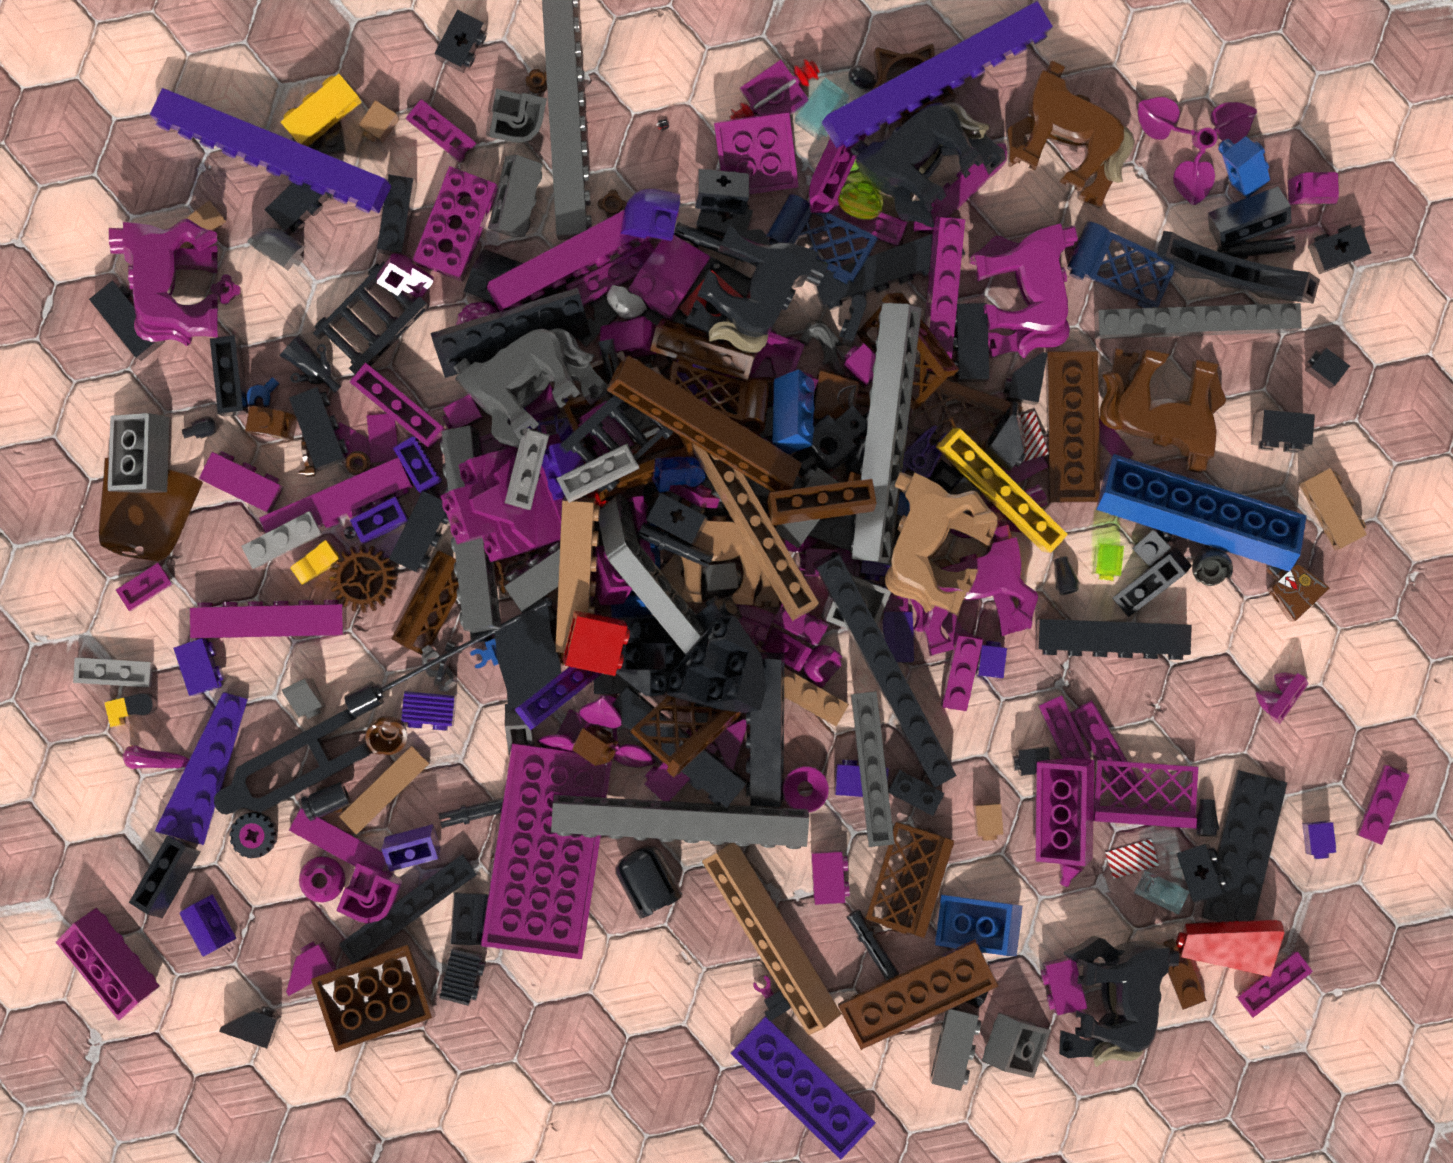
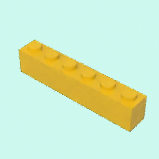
M952 428L938 443L936 448L1042 552L1051 553L1068 535L960 428Z

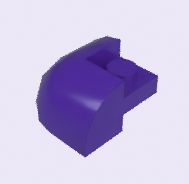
M656 188L643 189L636 192L628 200L625 207L620 234L644 239L646 236L672 241L677 213L679 212L680 193Z

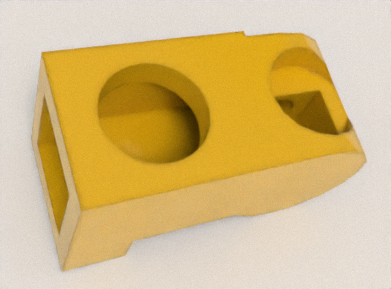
M325 540L308 553L306 557L291 566L290 569L299 582L304 585L337 564L335 563L336 560L342 559L332 544Z

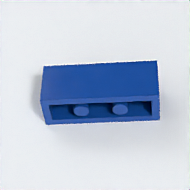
M799 369L774 379L773 444L788 454L813 445L815 385L814 380Z

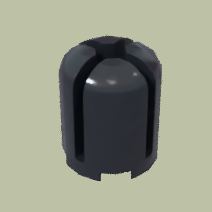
M644 846L621 858L615 867V874L640 919L654 914V911L666 905H671L683 895L662 852L656 846Z

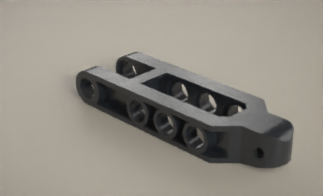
M346 709L238 766L231 785L216 793L214 797L215 808L221 814L226 815L243 808L257 812L266 811L370 756L373 752L365 742L332 760L321 738L357 718L351 714L349 709ZM309 745L320 767L259 799L252 797L245 784L249 775Z

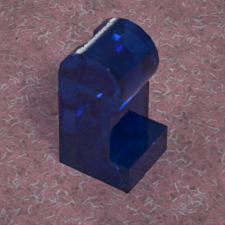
M695 457L656 458L653 481L659 492H669L671 485L686 484L690 487L700 485L706 477L701 464Z

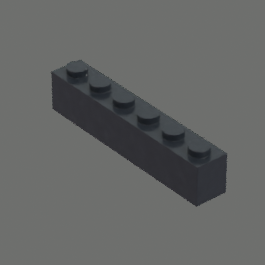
M933 234L867 257L854 282L849 280L846 284L834 278V272H825L819 285H814L822 309L828 307L829 310H834L843 306V301L853 299L857 295H862L866 298V293L874 290L876 293L884 292L890 289V284L899 282L900 285L909 283L914 280L913 276L921 273L923 276H928ZM962 249V259H963V257L965 256L964 249ZM853 262L841 268L851 273L856 263Z
M1037 619L1035 650H1042V655H1057V651H1067V656H1082V652H1092V657H1108V652L1118 653V658H1133V653L1143 654V659H1158V654L1168 655V660H1183L1184 655H1191L1192 625Z
M759 652L762 656L767 687L761 710L746 713V723L751 724V733H747L746 748L750 749V758H747L746 772L750 773V782L746 784V797H750V806L781 807L784 800L785 653Z
M626 685L611 705L622 719L621 725L623 724L630 729L628 734L636 741L641 742L631 733V730L655 707L629 685ZM661 711L659 712L660 721H672ZM644 726L641 729L647 736L656 737L655 726ZM660 727L661 737H674L673 727ZM678 728L679 738L691 737L682 728ZM661 743L662 750L667 755L671 756L675 752L674 744ZM706 748L678 773L680 775L683 772L690 778L688 782L700 791L703 788L708 792V798L715 805L720 806L723 804L726 808L746 785L744 778Z

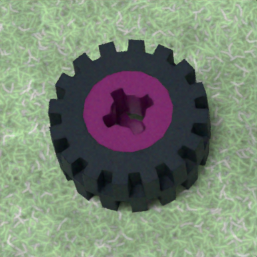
M253 812L244 814L231 826L232 830L229 833V836H231L230 843L234 846L235 852L240 853L239 855L250 859L262 857L268 854L277 843L278 830L275 828L276 824L271 821L269 816H265L263 813Z

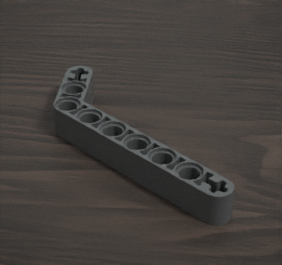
M616 495L600 506L599 525L606 556L677 645L687 654L705 631L694 611L639 545L631 507L623 496Z

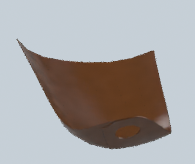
M105 458L99 518L100 545L124 557L151 561L165 559L176 546L203 482L187 474L168 469L167 492L136 493L108 491L109 458ZM140 546L143 547L144 550L141 552L135 550V548ZM122 552H131L137 555H128Z

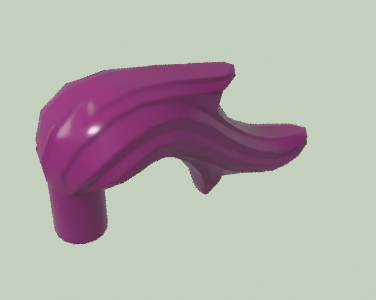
M136 745L127 747L122 754L125 766L131 769L184 768L190 760L176 753L152 751Z

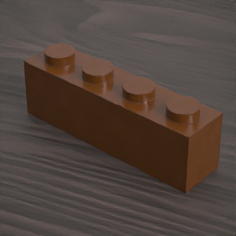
M873 479L770 492L768 496L772 526L874 512L877 504Z

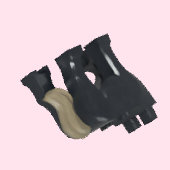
M954 102L928 105L917 112L904 125L897 127L887 140L872 142L869 146L860 140L851 148L863 178L882 193L894 197L895 209L899 218L916 221L931 228L934 227L931 210L934 207L931 206V203L937 198L942 201L946 194L941 186L934 184L928 178L939 166L943 156L958 155L960 158V169L965 179L971 174L968 169L973 164L979 167L983 163L986 172L990 175L1006 160L1004 149L995 144L985 134L990 125L973 120L961 105ZM914 194L920 199L919 201H912Z
M729 225L718 251L742 259L756 267L748 285L746 298L734 297L721 288L716 275L709 270L697 296L710 302L724 315H711L703 304L695 300L684 326L707 334L709 341L724 339L730 341L743 352L751 354L759 352L765 346L768 334L777 321L781 310H787L796 292L794 288L802 287L805 281L818 286L829 263L818 259V252L792 243L771 245L766 234L761 229L737 231Z
M1091 936L1082 944L1064 951V955L1078 963V966H1083V976H1078V984L1090 986L1101 983L1102 1000L1106 1014L1097 1022L1092 1015L1076 1010V1018L1081 1017L1080 1027H1075V1034L1060 1030L1059 1054L1068 1059L1092 1057L1094 1058L1095 1067L1112 1059L1117 1061H1133L1138 1059L1155 1039L1159 1003L1161 1002L1160 984L1162 978L1169 973V966L1179 965V951L1150 941H1134L1113 947L1105 939ZM1097 958L1099 963H1095L1093 961Z

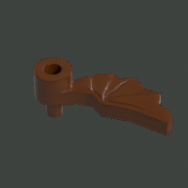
M302 437L301 450L305 470H300L299 475L314 477L316 476L315 466H310L308 448L304 437Z

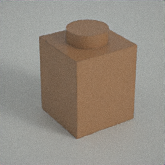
M375 100L359 123V127L363 131L362 136L373 143L377 140L383 144L399 121L396 113Z
M1000 803L973 805L976 836H982V841L997 840V835H1004Z

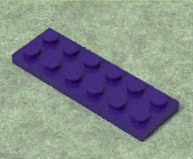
M766 1016L730 1052L740 1064L840 1160L876 1123L870 1115L772 1021L769 1022Z

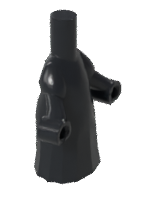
M301 334L297 335L281 352L280 357L289 361L305 374L300 375L295 372L290 376V380L293 383H325L336 393L342 385L331 376L332 367L327 359V346L320 344L316 348L320 354L319 358L305 342Z

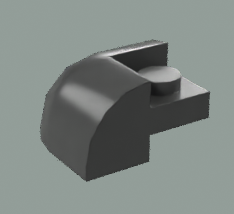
M496 88L493 94L490 115L487 118L486 136L512 143H523L531 140L541 128L547 98L526 93L517 94Z
M277 228L261 229L247 241L253 248L287 271H289L293 264L299 267L304 260L300 254L306 246Z

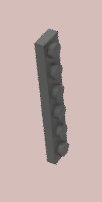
M877 691L851 694L868 847L893 845L894 836Z

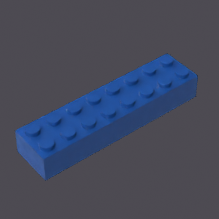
M1113 454L1104 472L1096 508L1098 511L1289 572L1301 555L1307 515Z

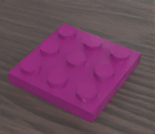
M789 111L714 122L720 171L748 173L749 195L799 187Z

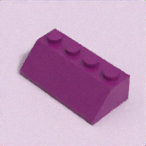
M1064 758L1037 762L1035 862L1086 866L1093 859L1095 760Z
M97 907L73 923L55 942L118 1021L160 987L156 982L155 976L148 972L138 955L131 951L122 935L114 930L108 918Z

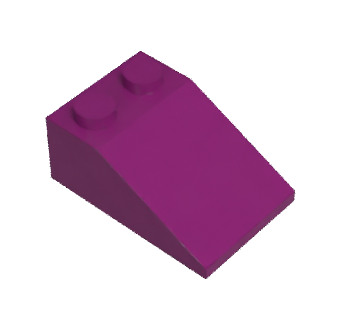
M673 235L672 241L662 239L639 271L628 292L638 295L646 307L673 321L679 311V307L684 303L711 257Z

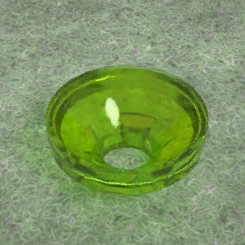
M862 180L861 182L846 184L838 196L840 207L846 213L856 218L873 219L880 215L883 208L881 194L869 181Z

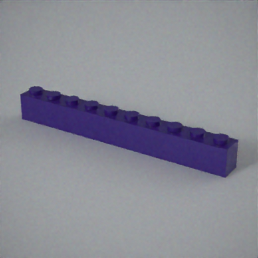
M1036 1L827 114L821 123L836 148L843 145L846 148L859 141V136L865 133L867 136H870L880 129L879 125L885 122L888 124L894 123L902 117L901 113L907 110L909 113L916 111L923 106L921 102L930 99V101L938 99L944 94L943 90L949 87L951 90L958 88L965 83V78L971 76L974 79L986 71L985 68L991 64L993 67L1000 65L1007 60L1006 56L1011 53L1014 56L1022 53L1027 49L1026 45L1034 42L1035 45L1042 42L1048 37L1047 33L1053 26L1039 2Z
M164 88L161 89L149 114L156 121L155 125L163 130L170 131V129L178 131L177 134L188 140L196 138L200 140V144L210 149L218 147L222 149V153L231 158L240 156L244 158V162L253 167H258V165L267 167L266 171L280 177L281 174L289 176L288 180L302 186L303 183L311 185L310 188L313 191L322 195L328 192L333 195L335 200L344 204L350 201L356 204V208L366 213H370V210L379 213L391 188L389 182L381 176Z

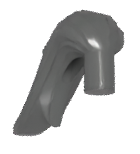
M818 320L810 321L799 340L800 343L808 346L812 337H815L823 349L824 359L822 365L829 364L834 373L846 376L840 366L836 352V346H842V343L825 323Z

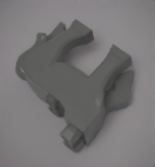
M556 328L550 331L546 329L533 330L514 341L505 349L497 352L495 357L487 362H474L471 365L465 358L454 366V369L459 374L456 378L465 391L486 413L492 416V435L500 443L512 445L516 448H519L520 440L525 436L523 430L529 426L534 429L539 425L524 408L538 398L550 381L555 382L552 393L560 408L566 404L564 399L570 394L573 397L580 394L573 381L581 382V391L590 405L609 392L607 391L606 383L590 365L595 355L582 351L578 347L574 336L563 329Z

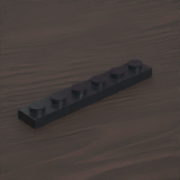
M460 855L394 903L387 916L379 921L367 923L339 943V946L352 964L357 963L478 873L465 855Z

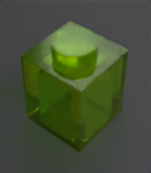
M1095 544L1092 575H1099L1098 580L1114 581V577H1120L1124 546Z

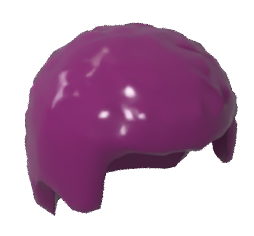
M819 645L813 648L803 665L806 676L816 686L823 688L840 669V658H842V655L828 645Z

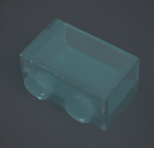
M825 78L795 117V124L818 141L823 135L827 137L828 133L821 122L827 114L848 104L850 95Z

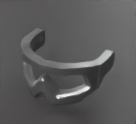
M430 645L422 649L423 665L428 663V659L440 657L439 653ZM449 667L446 673L450 679L444 683V686L437 681L438 670H431V668L425 670L429 677H435L434 685L440 691L446 692L457 684V680Z

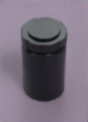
M341 781L314 792L308 797H302L301 805L306 817L313 821L316 817L320 818L351 805V800L345 785Z

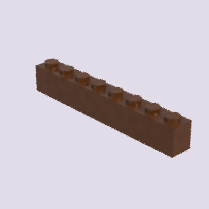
M628 355L618 365L607 391L771 492L789 490L793 487L802 463L792 455L783 452L772 445L771 442L751 432L747 427L741 426L726 414L720 413L705 401L696 398L684 388L670 382L660 373H656L643 365L639 360L633 359Z

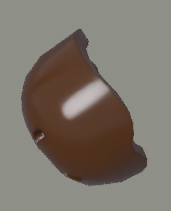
M381 716L373 720L365 734L367 746L373 753L378 755L396 754L404 748L407 742L405 724L393 716Z

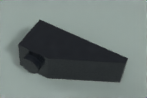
M1174 547L1117 593L1113 599L1124 613L1130 617L1184 576L1192 565L1180 550Z

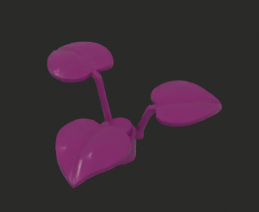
M1156 97L1140 101L1137 113L1141 128L1153 139H1166L1171 129L1176 132L1192 135V143L1199 149V152L1194 158V162L1184 161L1178 165L1174 171L1173 182L1177 191L1191 205H1197L1208 195L1215 180V171L1212 164L1209 162H1199L1202 154L1205 153V149L1215 145L1217 132L1221 141L1230 139L1234 144L1238 143L1248 135L1257 114V109L1239 102L1220 104L1210 115L1211 123L1215 128H1202L1197 131L1174 126L1180 118V111L1177 104L1166 97Z
M602 695L596 701L586 704L580 709V716L587 721L585 727L599 724L612 728L613 738L618 741L617 727L621 726L622 719L611 705L616 698ZM548 735L539 738L537 741L543 748L576 753L572 750L576 740L572 741L565 735ZM617 743L614 749L616 753L613 759L621 765L642 768L656 763V760L652 758L649 752L637 745L624 744L620 746Z

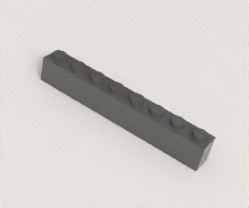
M1301 303L1098 310L1094 314L1095 339L1293 333L1302 328Z
M472 426L442 431L440 447L445 457L443 473L447 478L448 484L446 493L465 486L460 477L458 465L470 458L482 456L479 430ZM455 537L451 539V546L456 556L454 572L456 577H458L459 583L457 598L461 602L462 612L459 615L461 626L465 631L472 633L502 628L494 561L490 562L489 556L485 552L483 538L457 545Z

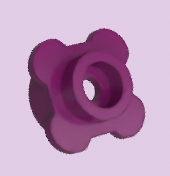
M228 274L222 275L221 280L210 287L213 294L218 293L220 302L224 305L229 304L230 300L234 299L241 292L240 286L235 285ZM225 287L228 288V291L224 292L223 290Z

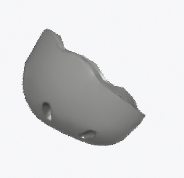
M612 285L607 294L609 305L624 319H634L647 309L643 300L638 295L631 294L624 287Z

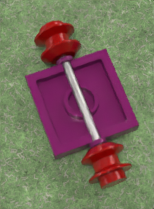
M804 59V66L801 68L797 65L794 66L795 75L792 76L782 60L778 61L740 87L741 93L750 106L741 102L738 111L730 109L732 115L729 118L737 119L755 116V114L764 115L789 111V115H792L809 103V99L799 84L801 83L809 87L810 79L819 80L817 74L820 71L813 60L808 62L807 59Z

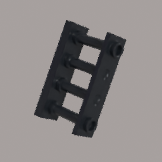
M384 261L380 265L378 263L375 264L368 271L369 276L328 318L323 317L314 327L316 330L313 334L321 340L326 335L351 359L350 363L352 365L349 369L355 375L365 363L371 367L429 308L428 304L420 296L415 300L408 297L403 291L396 295L388 290L404 306L403 309L405 310L399 318L397 316L393 317L368 293L377 283V274L384 266ZM360 299L387 324V330L381 336L379 334L375 335L350 310ZM342 317L369 342L368 345L370 347L363 354L361 352L358 353L332 328Z
M614 395L560 444L559 448L565 454L570 450L573 453L576 452L585 463L596 459L584 446L585 442L582 440L588 433L592 436L596 435L610 452L619 448L620 446L602 428L604 425L601 421L608 415L611 419L614 417L642 447L633 455L635 460L662 436L667 439L674 431L649 417L660 429L649 441L622 411L623 408L620 404L623 400ZM617 479L598 488V490L602 492L607 489L610 492L621 481Z

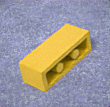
M337 74L335 77H328L322 83V88L316 93L311 92L306 95L302 100L303 103L298 108H292L284 114L281 124L297 143L309 147L362 103L358 95L340 74Z

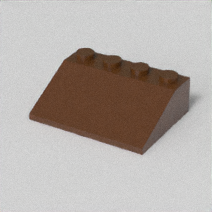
M409 945L311 979L335 1052L436 1016L428 990Z

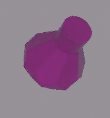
M1060 864L1062 877L1059 883L1062 886L1069 887L1071 880L1083 871V866Z

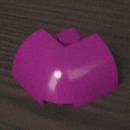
M358 862L349 886L345 887L336 911L363 923L379 921L387 916L394 905L402 881L388 870L381 871L366 863Z

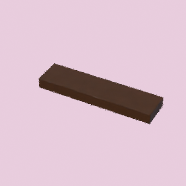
M915 833L916 839L922 837V835ZM927 837L918 843L926 855L934 851L937 840ZM916 844L910 846L906 857L908 863L922 857ZM932 856L927 858L929 864L931 862ZM924 860L911 866L917 879L927 875L929 868ZM908 868L901 871L898 879L901 888L915 881ZM925 880L919 882L921 888H923ZM917 884L903 891L909 903L918 900L921 895ZM901 892L892 896L889 903L893 912L907 905ZM917 904L912 906L913 911H915ZM889 908L887 909L885 916L891 914ZM908 908L897 914L896 917L901 925L909 927L913 915ZM893 917L887 919L888 921L896 923ZM882 925V926H884V927H887V928H890V929H892V930L901 932V933H903V934H906V933H907V932H904V931H901V930H898V929H895V928H892V927H889V926H886V925Z

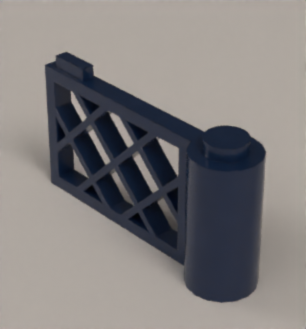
M789 194L766 235L771 245L777 243L797 244L800 238L810 236L813 247L809 248L817 252L832 246L835 258L823 260L819 258V255L817 258L829 263L827 269L834 272L833 277L846 284L849 280L855 281L878 239L877 236L829 213H811L810 204L794 194ZM815 214L823 218L825 225L811 230L808 222L812 215ZM838 226L845 229L847 236L832 240L829 229ZM827 230L830 241L816 246L812 235ZM863 237L869 240L865 248L857 251L854 250L853 239ZM849 241L852 252L838 256L834 245ZM854 257L856 265L853 271L850 273L843 270L839 261Z
M1090 221L1086 222L1067 266V269L1070 271L1069 275L1073 278L1083 280L1086 277L1137 300V306L1141 308L1159 307L1174 272L1173 265L1157 256V253L1110 232L1100 224ZM1112 240L1121 244L1124 254L1112 258L1109 251ZM1134 252L1142 253L1146 264L1134 268L1130 254ZM1105 255H1106L1107 258H1108V260L1103 261V259H1104V257H1105ZM1125 256L1130 270L1118 274L1113 260ZM1109 262L1114 276L1108 279L1098 276L1097 273L1100 266ZM1158 262L1168 265L1169 268L1166 275L1157 279L1152 265ZM1148 266L1153 281L1141 285L1136 271ZM1132 273L1137 287L1132 289L1124 288L1120 280L1121 276ZM1163 280L1160 286L1158 281ZM1154 283L1157 290L1154 301L1145 297L1142 287Z

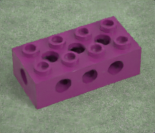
M449 166L415 252L413 261L416 265L455 280L464 281L495 201L498 188L496 183ZM463 197H470L471 202L468 205L462 206L459 204ZM454 220L462 221V225L458 229L450 228ZM444 244H453V248L450 252H441V248Z

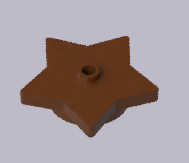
M934 44L926 45L905 54L876 47L873 55L878 81L872 90L935 57ZM949 87L943 90L944 94L934 101L927 99L921 102L923 106L916 111L909 113L907 110L901 113L902 117L898 121L904 125L926 106L935 103L945 104L952 102L956 99L957 95Z

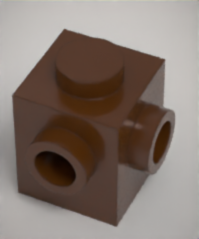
M590 726L582 728L572 750L597 766L606 764L613 759L616 753L614 749L618 741L612 738V734L606 729Z

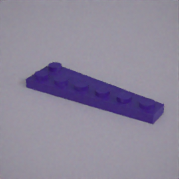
M226 692L222 693L156 826L155 832L201 845L205 844L215 811L214 797L222 788L248 702L247 698Z

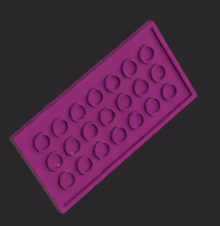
M511 744L481 946L582 960L601 835L589 838L584 837L582 834L560 836L557 833L551 832L554 795L607 798L612 760L606 764L595 766L574 752Z

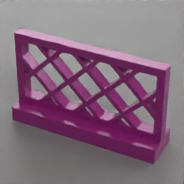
M1096 759L1093 821L1196 828L1197 818H1195L1199 767ZM1102 765L1113 766L1119 773L1109 783L1102 777ZM1117 766L1126 768L1123 771H1120V769ZM1132 767L1138 768L1144 775L1134 785L1124 775ZM1142 768H1148L1151 770L1146 773ZM1157 769H1162L1169 778L1158 787L1149 776ZM1168 770H1177V771L1171 775V773H1170ZM1182 771H1191V782L1183 788L1175 777ZM1122 777L1130 788L1119 797L1111 788V785ZM1145 779H1148L1155 787V790L1144 798L1136 787ZM1101 781L1105 784V786L1102 789ZM1170 781H1173L1181 791L1169 800L1161 789ZM1191 788L1190 795H1189L1186 791ZM1109 789L1117 800L1110 806L1100 805V795ZM1132 791L1142 800L1135 808L1128 807L1123 801ZM1159 792L1168 803L1161 809H1154L1148 801ZM1183 794L1190 800L1189 811H1179L1173 804ZM1120 802L1124 807H1116V805ZM1144 804H1146L1149 809H1145V808H1141V807H1142ZM1169 806H1171L1174 810H1166V809H1167Z

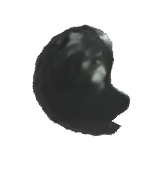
M1217 548L1202 549L1194 557L1192 573L1197 582L1207 586H1215L1224 581L1226 577H1232L1233 563L1226 552Z

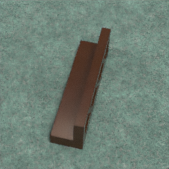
M663 318L656 327L650 351L745 380H748L753 361L758 353L743 352L730 341L724 339L709 341L707 334Z
M440 550L436 552L391 637L392 640L420 655L423 654L422 649L427 645L432 646L457 599L458 578L454 580L451 578L454 563L456 562L455 558ZM448 589L449 596L447 600L440 602V593ZM436 611L437 618L435 622L428 625L427 618L429 614ZM424 633L425 641L422 647L414 646L413 644L417 637Z

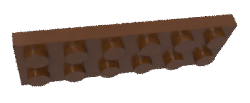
M1098 351L1047 352L1049 503H1098L1100 495Z
M976 939L841 1001L838 1003V1007L860 1050H863L998 987V982Z

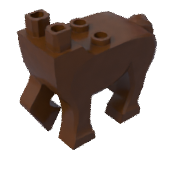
M1116 348L1113 351L1111 372H1106L1102 375L1107 385V393L1100 407V419L1103 424L1131 436L1153 440V445L1167 447L1168 444H1172L1179 449L1181 456L1187 457L1186 471L1196 473L1206 471L1208 460L1214 457L1217 429L1213 414L1226 402L1217 372L1219 364L1200 360L1192 362L1191 382L1187 401L1172 398L1151 401L1149 386L1151 377L1155 370L1166 362L1169 354L1151 350L1143 351L1140 365L1130 381L1128 376L1129 369L1137 361L1140 353H1125L1122 349Z

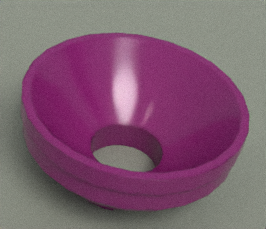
M803 766L792 770L783 783L784 799L794 809H808V812L816 811L824 805L829 794V786L825 776L819 770L812 767ZM803 781H807L813 786L812 793L806 797L801 796L797 790L798 785Z
M327 856L310 859L302 867L299 874L301 891L307 898L315 902L323 903L335 899L340 895L345 886L346 878L343 867L335 859ZM316 873H322L326 876L327 884L325 887L317 888L313 884L312 880Z

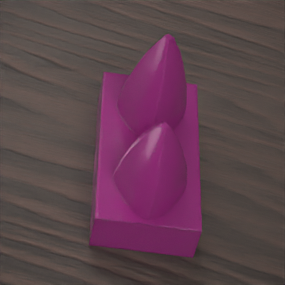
M1282 672L1274 675L1275 683L1283 693L1282 695L1270 691H1258L1255 693L1260 706L1278 724H1281L1309 684L1306 677L1299 673L1295 675Z

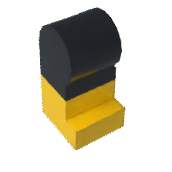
M149 693L136 694L104 702L110 727L125 725L124 717L136 714L150 715L157 708L156 698Z

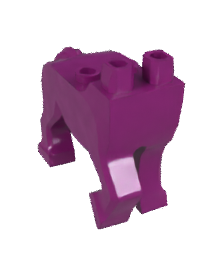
M183 219L165 230L152 225L123 222V228H109L110 254H124L125 261L132 265H128V281L130 289H133L136 315L134 329L140 338L150 342L176 340L188 346L192 342V337L195 336L218 337V293L208 295L201 302L192 305L179 304L173 298L176 270H203L218 274L217 245L211 246L217 242L216 232L202 228L189 219ZM184 242H190L196 249L180 247Z
M1061 223L1033 232L1020 243L997 235L981 250L970 257L969 264L977 267V281L1014 271L1017 288L1023 301L1028 306L1015 312L1004 311L995 305L985 304L983 306L984 312L988 316V330L996 328L1017 329L1014 334L1009 336L988 332L990 358L1019 352L1025 358L1035 348L1057 347L1065 343L1069 337L1070 327L1066 319L1068 315V299L1064 282H1067V274L1065 268L1060 267L1059 258L1066 247H1071L1074 245V242L1078 241L1075 225L1062 228Z
M1009 525L996 528L992 538L993 544L987 547L986 553L982 557L977 558L976 553L959 558L960 563L941 568L948 572H960L968 568L978 570L971 591L967 593L965 600H976L992 596L998 614L1001 636L1031 629L1038 594L1020 578L1021 557L1017 537L1012 538ZM939 587L941 590L945 592H953L959 590L955 588ZM1013 597L1017 598L1019 601V604L1016 609L1014 606ZM910 599L917 615L913 629L918 632L924 631L930 656L954 650L956 633L972 635L962 628L956 615L935 606L926 613L919 602ZM941 627L947 633L950 641L942 633Z

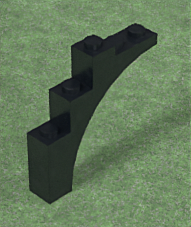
M1163 231L1162 238L1158 243L1157 256L1172 264L1173 270L1184 277L1208 279L1221 287L1249 290L1261 298L1314 304L1320 279L1310 272L1274 267L1233 257L1198 245L1170 231Z

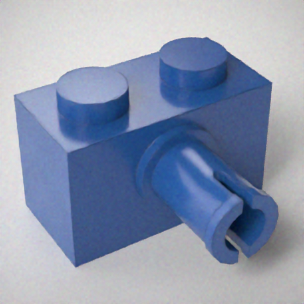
M1245 136L1236 144L1230 139H1225L1219 145L1218 150L1223 156L1230 183L1246 198L1250 197L1270 181L1269 165L1264 159L1263 154L1265 151L1260 143L1257 141L1252 142Z

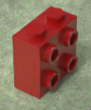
M574 610L562 658L564 665L615 676L617 669L622 667L624 654H621L623 644L627 645L630 630L627 629L625 621Z

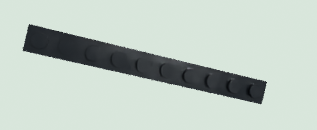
M834 551L815 561L813 565L929 782L936 788L956 777L957 775L840 555Z

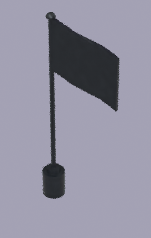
M545 597V601L502 623V628L489 630L383 687L371 681L344 696L349 711L355 718L369 712L384 703L383 698L385 697L386 690L492 634H495L497 660L507 690L508 711L520 706L562 672L558 652H556V645L551 632L549 607L552 605L551 598Z

